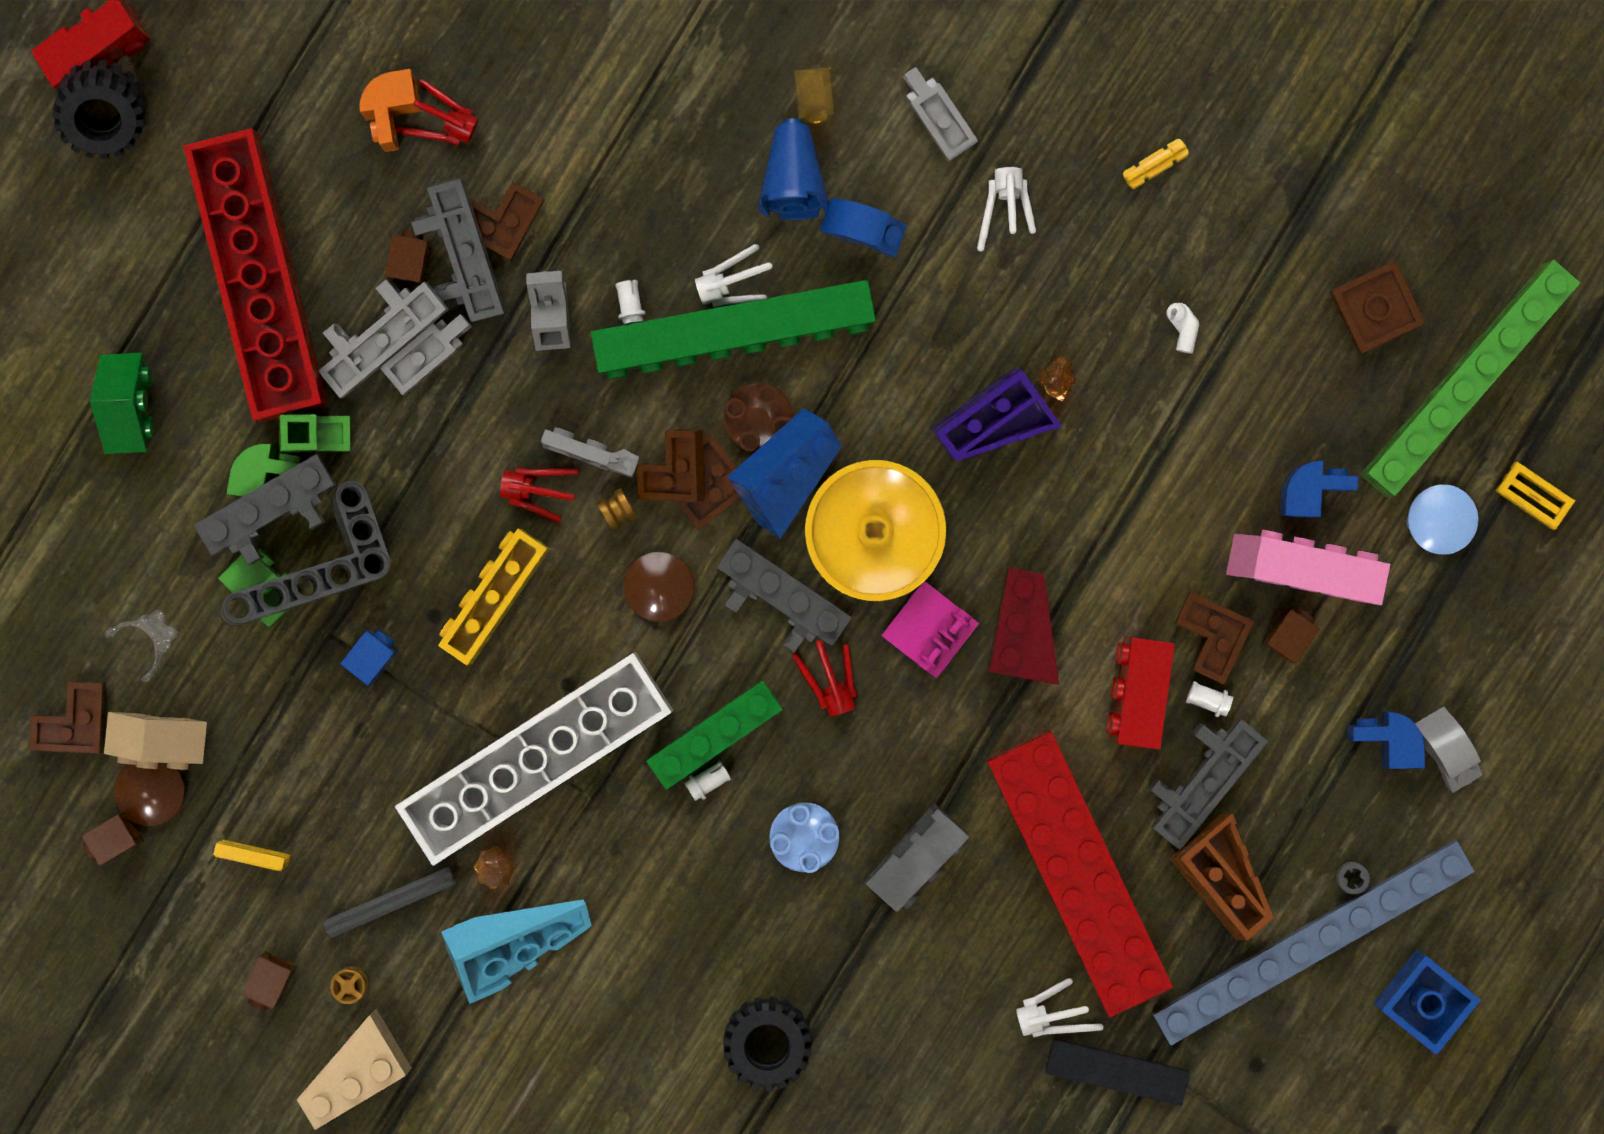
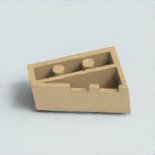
M377 1009L368 1016L297 1099L314 1130L405 1077L412 1069Z

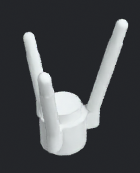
M1017 167L995 169V180L988 181L989 194L979 235L978 251H983L997 193H999V199L1007 200L1010 233H1016L1015 199L1020 198V196L1029 232L1031 234L1036 232L1027 192V180L1023 179V169Z
M758 244L752 245L712 269L703 271V276L695 279L703 305L712 303L713 307L717 308L724 305L767 299V296L764 294L723 297V295L729 294L727 285L772 268L771 263L768 262L725 278L723 273L719 274L758 251Z
M1071 978L1054 985L1035 997L1023 1000L1025 1007L1016 1009L1023 1036L1033 1034V1037H1038L1045 1034L1101 1031L1104 1026L1102 1024L1050 1026L1049 1022L1089 1012V1008L1083 1006L1047 1014L1044 1005L1037 1006V1004L1070 986L1073 983Z

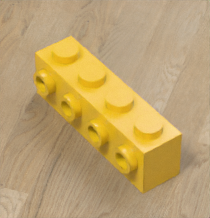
M517 529L515 533L512 531L508 532L498 547L502 550L495 562L490 560L485 565L479 575V578L482 579L481 583L475 591L470 589L459 604L462 611L456 620L450 618L439 634L443 639L438 646L467 666L473 664L550 551L548 546L523 529Z

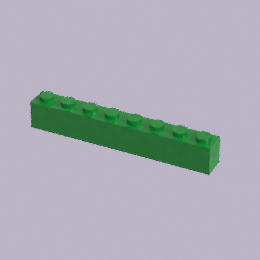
M868 280L590 332L598 373L600 375L607 374V379L613 380L628 377L627 370L641 368L642 374L663 370L662 364L676 362L677 367L697 364V357L710 355L711 361L732 357L731 351L745 349V354L766 351L765 345L779 342L780 348L791 347L801 344L800 338L814 336V341H823L835 338L834 332L847 329L849 335L869 332V325H874L876 320Z

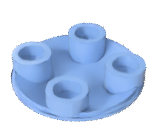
M1435 485L1425 489L1414 499L1409 509L1406 524L1414 540L1423 549L1435 554H1452L1466 547L1473 539L1478 527V512L1473 500L1463 490L1451 485Z
M807 802L796 803L783 809L774 819L769 835L770 846L777 860L785 867L798 872L813 873L825 866L835 855L839 844L838 826L832 815L823 807Z

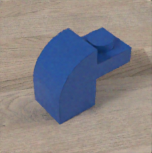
M830 198L828 211L825 213L820 232L847 243L863 245L886 256L897 257L907 224L890 217V214L876 208L848 200Z
M1314 461L1298 466L1290 472L1282 485L1280 516L1321 517L1322 490L1357 491L1358 476H1348V469H1327L1326 475H1323V461Z
M1381 711V724H1378V718H1358L1357 725H1347L1348 740L1382 741L1383 767L1389 769L1425 768L1423 736L1417 725L1406 716L1390 711Z

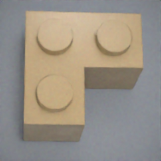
M108 712L104 754L118 757L117 763L132 764L138 768L158 769V763H167V768L187 770L189 764H203L207 722L190 718L156 717L141 713Z

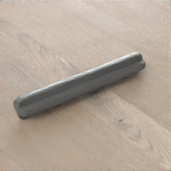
M446 867L337 914L323 922L326 933L329 937L333 938L453 886L456 883L455 876L452 870Z

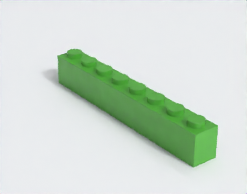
M1555 260L1542 264L1360 475L1385 497L1396 496L1577 288L1580 282Z

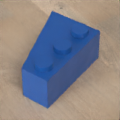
M803 409L728 476V479L756 523L781 539L842 446L827 421Z

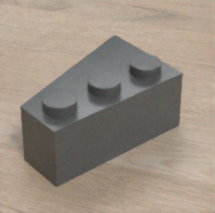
M934 802L865 879V884L896 912L902 907L907 910L920 896V893L917 891L926 882L932 883L944 869L942 865L951 856L954 858L964 848L969 835L965 829Z

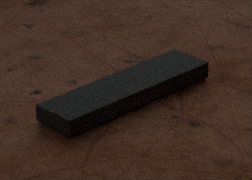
M1057 1038L1052 1039L1045 1069L1046 1074L1180 1106L1183 1105L1190 1071L1187 1069Z

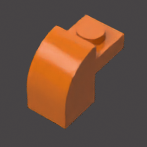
M411 69L388 72L377 76L366 86L360 99V113L366 121L375 119V121L370 122L374 143L379 142V145L385 152L399 150L394 116L421 112L420 108L413 105L415 100L420 101L417 79Z

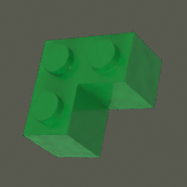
M142 353L104 354L99 357L90 405L104 454L147 452L149 438L155 436L154 418L147 414V388L152 387L153 375L151 367H146Z

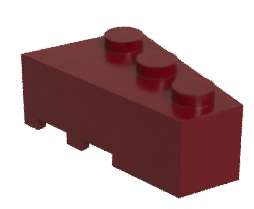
M1006 568L987 671L1059 685L1044 574Z

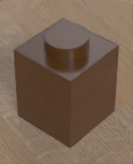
M403 231L402 236L392 235L385 277L390 280L421 285L425 282L432 245L428 241L423 240L424 234L415 236V233L412 231Z
M1299 607L1296 611L1285 609L1262 644L1288 662L1297 664L1320 631V628L1312 624L1315 618Z
M124 812L117 814L82 835L85 841L83 848L87 856L93 862L97 861L99 866L108 863L144 842L135 824L127 819Z
M265 951L258 957L241 995L248 997V1003L256 1008L268 1010L269 1007L274 1009L280 1004L297 965Z

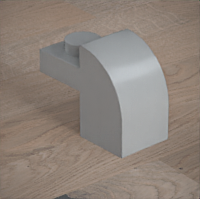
M562 271L527 273L526 285L531 304V330L536 351L571 348L568 296Z
M1445 707L1415 723L1423 736L1425 750L1437 763L1445 785L1452 793L1482 776L1478 765L1481 760L1473 744L1459 723Z

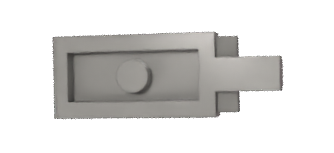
M916 67L904 74L903 78L912 91L906 95L910 106L948 162L978 143V139L940 83L937 84L933 78L926 82Z
M461 314L448 325L444 320L439 321L437 324L433 323L380 369L398 391L405 396L458 351L457 349L463 345L459 338L472 326Z
M555 427L554 431L551 432L545 429L541 439L543 448L604 470H611L630 478L633 477L639 457L625 449L616 453H610L606 451L608 446L598 441L588 439L585 444L574 440V434L567 430Z

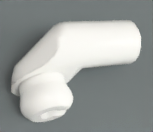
M1173 303L1167 309V317L1179 332L1176 350L1193 354L1199 321L1186 304Z

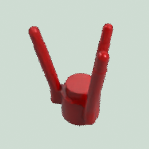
M420 79L419 85L455 111L450 110L448 114L419 100H415L413 105L444 120L443 130L449 133L445 134L395 126L396 133L445 141L459 146L460 141L468 144L474 134L479 118L472 115V110L461 106L424 79Z
M516 467L515 472L505 470L500 486V497L510 499L509 505L525 508L558 523L561 521L560 516L523 500V498L529 499L532 493L574 501L575 495L533 486V479L528 477L578 475L579 469H527Z
M821 640L816 641L819 656L830 685L824 688L825 695L799 654H792V658L815 693L821 709L827 708L830 717L856 708L853 698L857 697L853 682L848 644L842 646L846 680L845 687L844 682L837 683L823 642Z

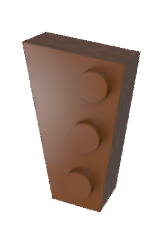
M1225 813L1216 817L1169 859L1235 940L1248 941L1274 917L1259 879L1253 872L1248 859L1249 853L1237 831L1233 813Z

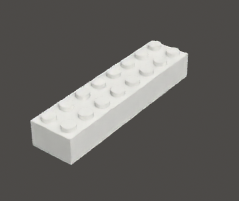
M634 652L400 802L395 808L432 866H434L673 712V709L638 654Z

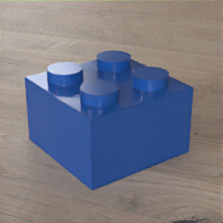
M1416 950L1375 1000L1373 1005L1437 1055L1481 999L1429 957Z

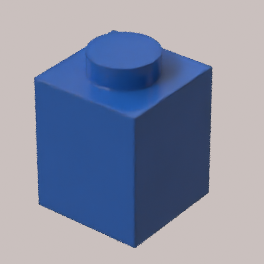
M378 629L376 633L372 630H367L340 664L369 686L375 683L399 651L393 647L395 640L382 630Z

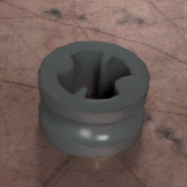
M1357 862L1343 864L1338 869L1336 875L1339 887L1349 894H1359L1365 891L1370 882L1367 869ZM1352 868L1359 869L1358 876L1362 881L1358 886L1353 883L1352 888L1347 887L1348 880L1344 877V874L1347 870L1352 873Z

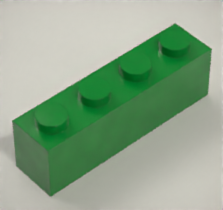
M762 679L649 757L646 762L667 790L782 711L783 707Z

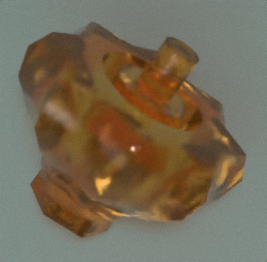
M1062 357L1055 358L1046 369H1040L1037 374V383L1045 387L1048 396L1054 397L1058 401L1065 400L1067 394L1072 391V384L1076 382L1072 371V363Z
M498 846L480 851L479 859L473 866L478 875V883L487 885L492 891L499 886L508 885L511 875L516 870L512 864L511 854L503 852Z

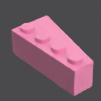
M1262 530L1261 536L1234 534L1226 575L1252 578L1255 581L1282 586L1287 585L1294 589L1315 593L1320 592L1323 595L1375 605H1382L1390 564L1379 562L1378 554L1358 551L1357 557L1346 554V547L1326 544L1325 550L1314 548V540L1294 537L1293 543L1282 541L1283 534Z

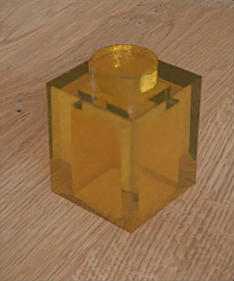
M830 68L794 71L799 118H806L807 123L827 121V116L834 113Z

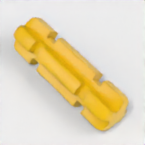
M1176 139L1167 145L1168 149L1164 150L1161 148L1140 161L1137 168L1133 165L1125 170L1123 177L1128 186L1136 189L1145 183V178L1150 180L1172 167L1173 161L1176 160L1178 163L1188 157L1189 152L1185 143L1180 139Z

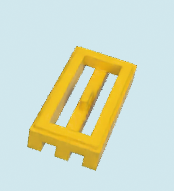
M1519 462L1513 463L1511 470L1504 476L1503 482L1495 490L1552 530L1557 529L1575 500ZM1519 473L1562 502V507H1557L1515 477ZM1512 485L1556 515L1554 519L1509 490V486Z
M224 839L216 843L213 854L218 858L276 871H282L289 867L291 854Z

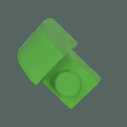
M279 415L280 452H350V416Z
M258 444L249 447L236 458L232 465L226 494L243 497L271 481L273 473L281 475L300 464L301 457L280 453L279 460H275L278 446Z

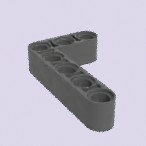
M346 481L334 490L330 498L331 507L348 553L347 556L233 592L220 604L219 615L222 621L229 626H241L372 583L385 576L391 565L390 558L364 486L359 482ZM348 490L355 494L357 499L355 507H348L342 503V491ZM360 523L367 528L368 538L362 541L354 537L352 533L354 524ZM371 556L378 560L380 568L377 574L369 573L365 569L364 559ZM333 567H339L345 571L347 579L344 585H339L332 581L330 572ZM299 578H306L313 584L311 596L299 593L296 585ZM272 589L279 594L280 602L277 607H270L265 604L262 596L264 590ZM238 600L245 605L246 614L243 618H235L229 613L228 605L230 601Z

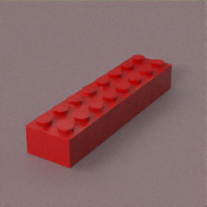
M250 128L183 145L252 421L262 423L278 419L279 415H294L329 406L321 374L318 372L319 366L260 134Z
M1046 730L985 759L1109 1018L1173 988L1053 733L1050 730Z

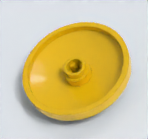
M868 460L840 469L821 485L808 509L805 523V538L814 566L830 585L840 592L857 599L883 601L898 598L913 591L931 575L942 556L945 546L946 522L943 508L936 493L920 475L894 462Z

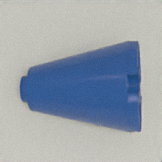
M785 119L782 121V124L775 128L758 201L759 212L767 217H770V211L780 213V220H806L819 217L820 209L823 208L825 213L828 211L829 200L810 127L803 124V121L800 119Z

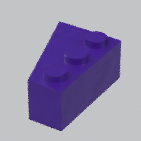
M1014 367L930 430L948 455L955 461H959L999 448V446L1030 438V436L1061 428L1062 426L1023 370Z

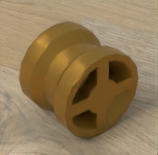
M622 488L616 490L611 498H602L597 501L599 509L613 532L618 530L621 523L626 520L633 521L638 518Z
M349 966L343 968L331 980L330 989L333 997L343 1004L357 1002L366 995L369 989L368 975L359 967Z

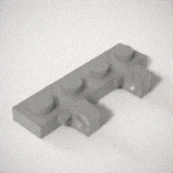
M386 279L376 287V290L389 304L384 309L386 314L359 337L354 335L350 338L339 324H333L323 332L325 337L334 346V349L329 352L333 359L318 372L339 398H345L449 310L427 282H423L411 292L408 288L400 291L392 280Z

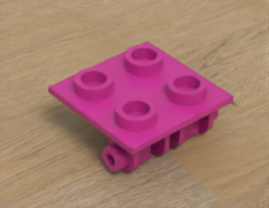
M924 581L881 636L937 679L979 623Z

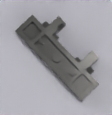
M463 176L427 187L432 205L426 207L428 215L415 218L414 221H411L415 236L437 230L438 236L444 239L454 270L451 274L452 281L438 284L433 290L442 301L456 298L458 305L465 304L470 322L504 314L506 309Z
M316 454L194 524V527L211 556L229 547L232 553L240 551L247 564L252 565L264 558V556L257 552L255 548L256 542L253 539L260 535L259 529L289 512L292 515L300 512L309 522V529L313 530L325 522L316 507L322 503L319 495L336 486V483L319 454Z
M738 539L734 541L717 566L719 570L732 578L728 586L735 590L725 604L727 608L737 613L748 596L754 600L759 596L790 617L788 623L794 626V629L783 643V646L792 652L796 651L804 638L812 643L816 635L833 646L852 618Z
M1238 718L1228 732L1220 728L1216 734L1205 725L1198 724L1191 734L1208 747L1203 753L1207 758L1183 787L1178 784L1172 790L1157 777L1147 787L1161 799L1156 807L1163 811L1151 827L1179 850L1183 848L1268 743L1263 736L1240 718Z

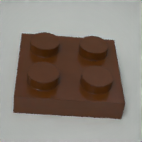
M1396 261L1390 262L1329 291L1359 355L1425 324Z

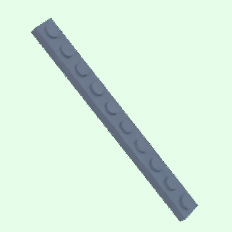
M1453 840L1154 1011L1152 1015L1169 1044L1173 1045L1475 871L1459 843Z

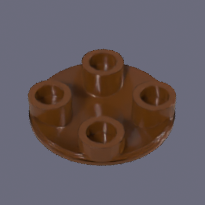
M751 383L739 388L731 395L724 409V426L728 436L737 446L750 452H756L793 419L792 406L786 395L778 388L766 383Z
M653 552L640 557L631 565L625 577L624 591L627 602L635 613L650 621L664 622L678 617L687 609L694 593V580L690 569L680 558L670 553Z
M158 763V769L138 768L136 765L127 764L120 771L116 779L114 795L119 810L125 813L127 819L142 826H156L167 822L176 815L183 803L187 788L179 771L167 768V763Z

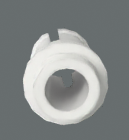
M628 280L615 284L621 310L618 319L622 320L623 325L643 322L646 312L641 309L638 281Z
M1195 681L1192 683L1186 699V703L1215 712L1216 717H1219V715L1226 717L1233 702V697L1228 695V691L1224 690L1221 693L1200 685Z
M719 760L694 778L690 775V780L684 784L695 801L699 798L704 800L706 799L704 795L726 781H730L731 778Z

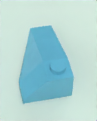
M582 899L474 917L456 924L441 933L469 1004L501 991L511 984L509 978L524 967L527 970H531L538 965L536 960L538 957L550 949L559 950L592 925L586 903Z

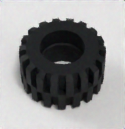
M92 60L85 61L82 69L78 65L72 67L70 74H65L61 79L60 86H58L52 112V118H55L56 132L61 131L60 139L65 144L68 142L72 143L71 149L76 153L80 149L86 151L85 157L93 158L94 154H100L101 159H109V153H114L116 157L123 154L124 147L130 150L135 146V140H139L142 134L147 103L146 95L142 94L143 86L140 81L134 83L135 75L131 71L123 73L121 71L122 66L117 63L110 67L107 66L106 60H99L98 65H93ZM91 99H101L115 106L120 114L112 119L100 120L89 116L80 104Z
M770 996L769 999L757 997L751 1003L747 1001L742 1004L738 1011L735 1010L729 1023H727L723 1042L724 1058L728 1061V1068L731 1073L735 1072L738 1076L737 1080L741 1083L747 1082L751 1084L750 1088L758 1090V1087H766L765 1091H773V1087L780 1086V1089L785 1088L791 1080L795 1082L800 1077L801 1071H805L812 1049L809 1024L807 1020H804L802 1012L798 1008L794 1009L789 1001L785 999L783 1002L778 1001L777 997ZM761 1025H774L782 1029L788 1037L789 1045L787 1052L778 1060L771 1062L761 1061L753 1057L747 1049V1037L754 1028Z

